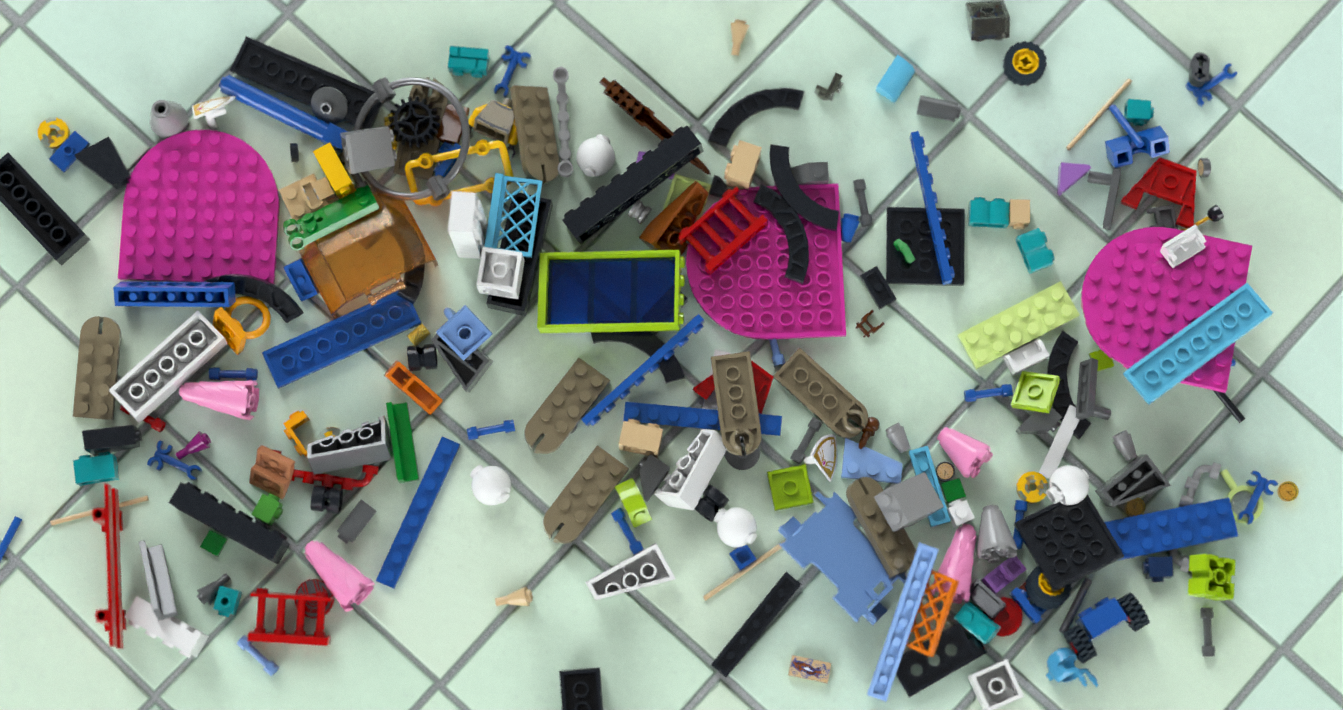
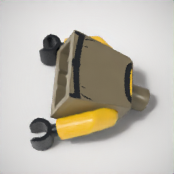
M505 98L502 103L491 100L489 104L475 108L468 122L470 139L473 137V131H476L495 141L500 140L505 145L508 142L507 150H513L512 158H514L516 155L514 146L518 143L512 100Z

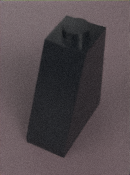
M110 137L75 154L76 159L82 165L116 190L119 188L124 189L130 183L128 180L131 179V174Z
M134 425L82 431L84 449L93 456L101 452L111 453L140 447V441H142L141 431Z

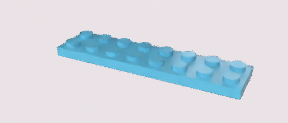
M1246 283L1127 369L1123 375L1149 405L1262 323L1273 312L1251 286Z

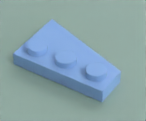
M845 438L841 478L859 479L861 477H869L877 482L895 484L901 482L903 463L865 446L859 449L858 443Z

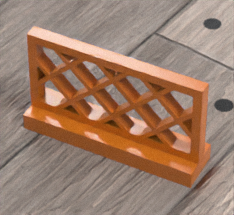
M933 569L931 574L934 575L936 583L929 586L928 580L923 597L925 594L928 595L930 602L923 605L921 600L916 617L918 613H921L923 621L916 624L914 620L910 635L914 631L916 640L910 643L908 638L906 643L907 647L929 657H933L959 584L958 580ZM949 581L951 586L949 591L945 593L942 584ZM938 587L941 596L934 599L931 591ZM942 600L944 606L943 609L940 612H938L936 603ZM931 606L934 615L927 618L925 609ZM936 619L937 627L932 631L929 622ZM925 625L927 634L921 637L918 629ZM929 638L931 644L929 650H926L923 641Z

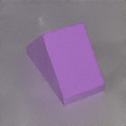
M1061 162L1058 167L1057 194L1061 196L1085 176L1091 169V166L1088 164Z

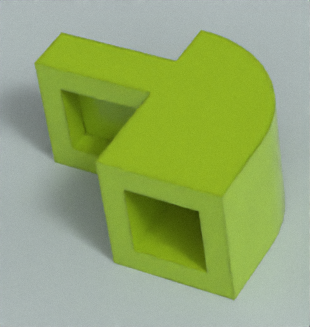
M633 478L615 486L634 528L652 520Z

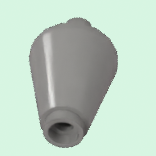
M159 100L153 104L150 113V125L157 136L165 140L173 135L185 132L189 127L187 112L180 104L166 100Z
M997 505L983 507L981 514L977 556L981 559H987L988 563L999 562L1000 558H1013L1017 556L1016 543Z

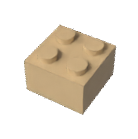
M739 140L738 146H733L730 159L732 163H727L724 172L727 186L737 187L739 190H749L761 157L762 147Z
M629 419L628 422L624 421L619 440V450L646 456L652 454L658 458L663 429H660L659 425L648 423V426L641 425L640 421Z

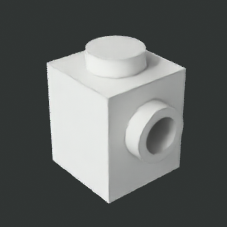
M958 499L949 504L950 507L947 511L954 529L975 518L967 500L961 502Z

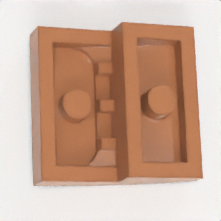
M261 445L257 449L256 464L251 468L249 483L283 499L292 479L295 461Z

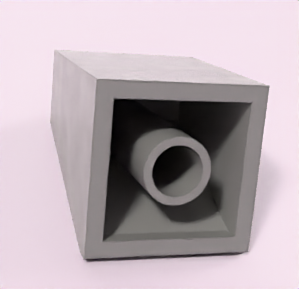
M388 126L340 133L346 172L355 174L395 166L394 161H397L396 150L392 149L391 144L394 141V134L392 130H389Z
M925 472L893 485L874 496L893 532L912 526L944 507Z

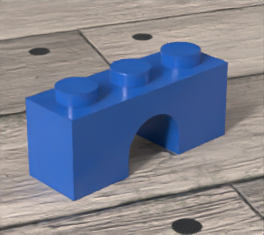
M1161 126L1136 132L1144 142V146L1141 148H1137L1129 135L1105 141L1107 158L1114 168L1133 164L1132 156L1136 153H1147L1151 158L1170 153L1168 135Z

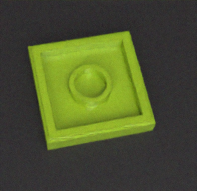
M1022 371L1011 402L1012 408L1050 413L1060 377Z
M806 464L767 472L775 511L814 503Z

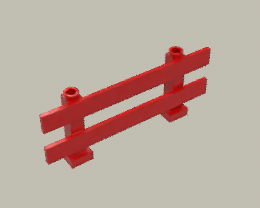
M104 484L105 508L93 509L92 517L94 522L101 525L102 532H106L108 609L96 610L95 618L97 623L105 625V631H109V646L124 649L123 630H126V610H122L120 531H123V512L119 511L118 489L112 488L109 484Z

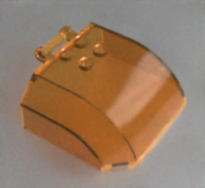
M375 191L373 195L379 209L306 245L299 251L334 319L338 318L335 312L343 305L363 294L366 295L371 306L377 304L376 301L399 289L402 291L407 288L400 276L403 273L433 262L435 267L438 266L435 256L404 200L394 199ZM394 278L397 282L374 294L371 293V290Z

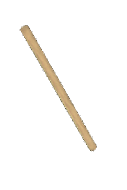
M1128 79L1069 143L1066 147L1067 150H1071L1130 85L1131 79Z
M148 496L119 503V508L148 501ZM93 510L55 519L50 522L51 525H56L92 515Z
M778 544L703 596L704 600H708L782 547Z

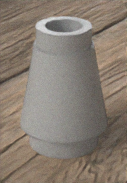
M896 423L885 430L887 432L886 436L900 453L911 448L904 427L900 423Z
M1127 430L1112 437L1114 445L1126 461L1137 457L1131 434H1128Z

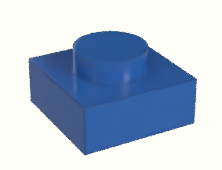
M748 545L738 547L729 553L739 570L757 560Z

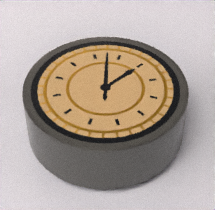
M1200 158L1197 167L1198 175L1201 178L1209 177L1211 162L1208 158Z
M941 462L935 468L939 481L948 482L955 475V468L949 462Z

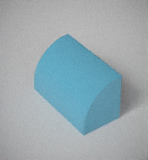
M897 55L878 83L876 92L895 103L915 74V69L908 61Z

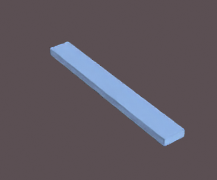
M920 542L918 544L867 692L868 696L887 701L939 551L938 548Z

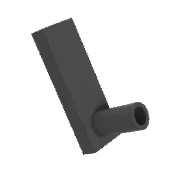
M1113 168L1112 174L1089 171L1087 182L1110 186L1103 229L1111 230L1121 169Z
M1093 358L1080 362L1076 418L1083 420L1094 416L1108 420L1111 416V410L1095 405L1098 360Z

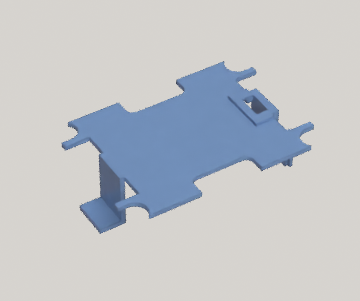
M817 492L815 496L825 507L819 513H813L803 524L793 516L784 525L780 526L778 531L786 538V541L779 545L803 569L808 564H814L838 588V593L833 599L854 619V622L858 623L859 618L864 616L874 625L888 611L880 601L894 588L892 584L898 578L905 584V572L890 578L870 541L854 526L853 521L857 518L854 511L835 492L832 498H825ZM882 581L885 589L878 595L873 589ZM873 600H875V602H874L869 608H867V606H868Z

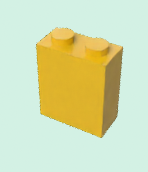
M329 142L314 150L313 153L337 197L341 199L355 192L356 189L331 143Z

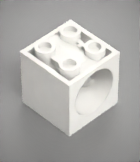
M483 247L476 285L479 294L518 299L525 262L523 253Z

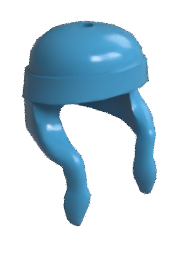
M1066 647L1060 648L1048 657L1047 668L1049 673L1046 676L1049 681L1070 682L1079 678L1080 682L1087 687L1086 679L1083 676L1086 673L1090 681L1098 687L1096 677L1087 668L1079 669L1075 666L1074 663L1077 655L1073 650Z

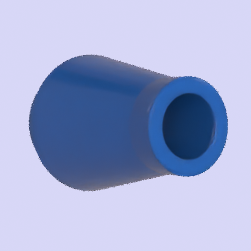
M844 213L843 218H841V241L852 243V238L860 223L858 221L859 216Z

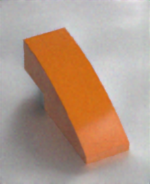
M396 361L384 374L389 381L429 415L443 402L435 392L399 361Z

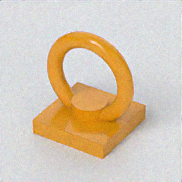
M241 296L236 298V302L230 307H226L225 310L222 307L217 309L212 325L225 338L228 343L227 345L238 355L244 350L246 339L258 338L267 331L270 326L271 316L269 309L261 300L249 296ZM241 304L254 305L261 311L263 322L258 329L246 332L237 319L231 318L233 310Z

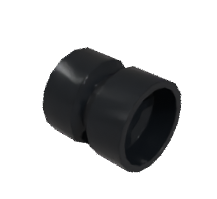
M424 344L422 348L419 345L407 346L409 371H420L422 367H425L426 370L438 368L437 351L434 344Z
M709 484L703 492L704 497L699 499L695 510L704 518L713 522L718 509L724 508L729 499L717 488Z
M315 485L311 496V510L323 512L326 509L328 513L340 514L343 502V489L332 487L328 490L326 486Z

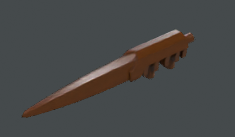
M605 77L601 79L599 83L606 88L603 93L639 125L647 127L661 140L669 139L674 135L668 127L654 116L655 113L650 108L643 105L616 80L610 82ZM698 157L690 161L691 164L706 174H710L708 168Z

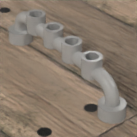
M558 67L553 71V79L558 83L556 98L559 104V113L557 115L558 122L560 123L558 136L561 142L559 155L562 160L558 165V173L560 176L567 178L573 174V165L569 162L571 151L569 150L568 143L570 141V133L567 124L569 122V114L567 112L568 95L566 94L565 85L569 75L564 67Z
M1213 462L1212 466H1199L1195 469L1192 477H1187L1184 488H1187L1188 491L1186 496H1181L1180 507L1192 505L1200 476L1203 473L1207 472L1210 478L1217 479L1221 464ZM1178 549L1170 550L1169 555L1173 558V562L1180 566V571L1188 573L1189 556L1184 555L1182 559L1177 555Z

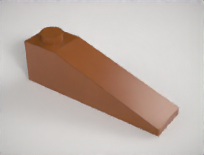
M697 181L692 183L648 224L639 236V239L652 250H680L682 255L688 243H686L687 240L683 244L678 242L679 233L685 227L689 228L694 224L696 217L700 215L709 192Z

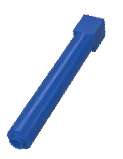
M227 75L221 79L219 83L221 93L235 96L236 100L323 142L324 145L330 142L334 150L340 153L343 152L340 133L348 131L332 123L328 124L235 77Z

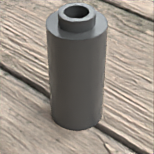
M920 95L916 114L955 122V118L959 119L961 107H958L957 102Z
M360 500L338 528L337 532L340 534L337 537L346 544L348 541L353 543L377 511L363 500Z

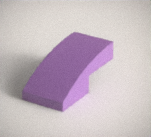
M1017 556L1008 558L982 578L981 581L996 594L1027 569Z

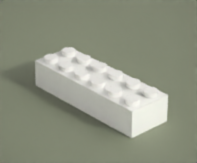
M452 191L448 232L458 257L481 259L482 249L485 246L484 234L486 235L488 223H486L487 220L484 209H482L481 200L478 199L476 193Z
M196 311L110 388L109 391L140 423L228 343L217 329L199 311Z

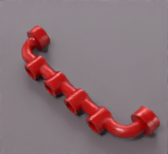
M273 450L279 454L282 453V451ZM363 465L362 472L366 474L361 480L321 473L313 474V472L294 469L291 481H295V477L302 478V483L314 484V481H321L322 486L333 487L334 484H339L341 489L353 491V487L368 485L373 478V474H378L379 467Z

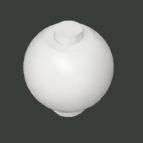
M597 135L596 138H590L579 146L576 159L579 168L585 175L589 177L602 176L613 167L615 152L610 145L611 141L608 137Z
M479 465L473 469L470 475L473 478L472 492L478 501L486 505H497L508 500L511 491V480L502 468Z
M1072 465L1058 468L1050 478V489L1046 491L1049 500L1054 504L1061 502L1064 505H1074L1081 502L1089 491V475L1085 470Z
M739 507L730 508L728 511L722 508L718 511L714 521L718 523L717 532L725 544L731 547H742L748 543L751 544L756 539L757 525L755 518L749 511Z

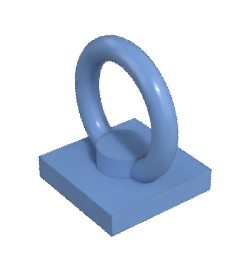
M466 305L457 313L449 307L445 308L444 314L448 321L436 331L463 361L492 335V332Z

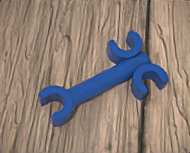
M509 45L505 46V50L510 51L511 54L509 56L502 54L501 58L504 61H510L502 82L494 88L495 94L498 93L499 89H504L505 98L509 95L508 85L517 63L520 67L527 68V64L523 63L522 59H531L529 53L514 51Z
M1231 63L1225 65L1220 74L1207 81L1202 87H1194L1190 82L1186 84L1187 90L1193 92L1195 97H1197V104L1199 106L1204 105L1202 97H1206L1208 101L1212 100L1211 93L1207 92L1209 89L1224 79H1233L1237 75V71L1232 74L1228 73L1227 69L1232 66Z
M160 440L157 443V451L154 457L148 460L147 465L151 467L153 462L158 461L156 469L161 471L164 465L163 462L187 473L191 480L196 481L197 478L192 476V471L195 469L201 471L202 469L197 465L189 466L167 455L171 453L173 446L169 445L166 450H162L164 442Z
M1257 471L1251 472L1256 477V481L1247 480L1246 482L1249 486H1256L1245 510L1237 515L1238 520L1242 519L1244 514L1247 515L1248 521L1246 524L1248 525L1254 520L1252 512L1262 492L1264 491L1267 495H1273L1274 492L1270 491L1268 486L1269 484L1273 486L1278 485L1277 481H1268L1266 478L1261 477V474Z

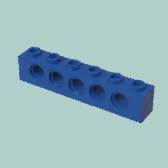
M121 281L113 287L115 306L230 307L236 302L235 282Z

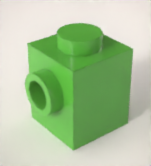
M271 493L268 496L262 494L251 515L272 526L275 519L278 520L283 512V505L279 502L280 498Z

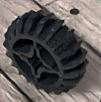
M409 96V102L406 103L404 99H401L402 105L400 106L396 103L395 108L397 111L391 110L390 113L393 116L388 117L389 122H391L388 127L396 136V142L402 140V146L409 142L410 148H413L414 143H416L417 148H420L421 142L427 146V139L433 141L434 137L432 134L438 135V130L435 128H440L441 126L437 122L440 120V116L436 115L438 113L437 108H433L432 102L427 104V99L425 98L420 102L419 96H416L415 101ZM415 109L423 110L429 116L418 115ZM409 110V115L400 121L402 115ZM413 115L417 121V124L415 125L416 130L412 125ZM429 123L428 128L420 134V129ZM400 129H410L413 131L414 136L407 135Z

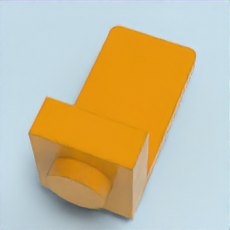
M296 411L289 416L290 419L283 423L286 427L283 431L289 440L294 439L297 444L294 447L299 455L302 456L304 454L308 458V452L294 430L310 419L304 411Z

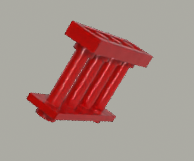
M737 187L733 190L728 189L716 205L691 227H685L679 233L678 242L683 244L687 240L706 260L705 271L709 275L714 273L768 224V219L764 215H761L759 218L757 216L754 217L736 198L739 193ZM729 202L749 222V227L746 230H740L721 210ZM714 215L735 235V239L731 243L725 242L707 223ZM702 228L720 247L719 250L721 252L716 256L711 255L693 236L698 229Z
M256 588V591L250 593V597H258L256 628L248 633V641L320 646L331 644V636L326 635V632H324L326 602L333 600V596H328V592H316V595L268 592V588ZM266 598H278L276 629H274V632H266V628H264ZM286 599L298 600L296 630H294V633H286L284 629ZM306 600L318 601L316 631L314 635L306 634V631H304Z

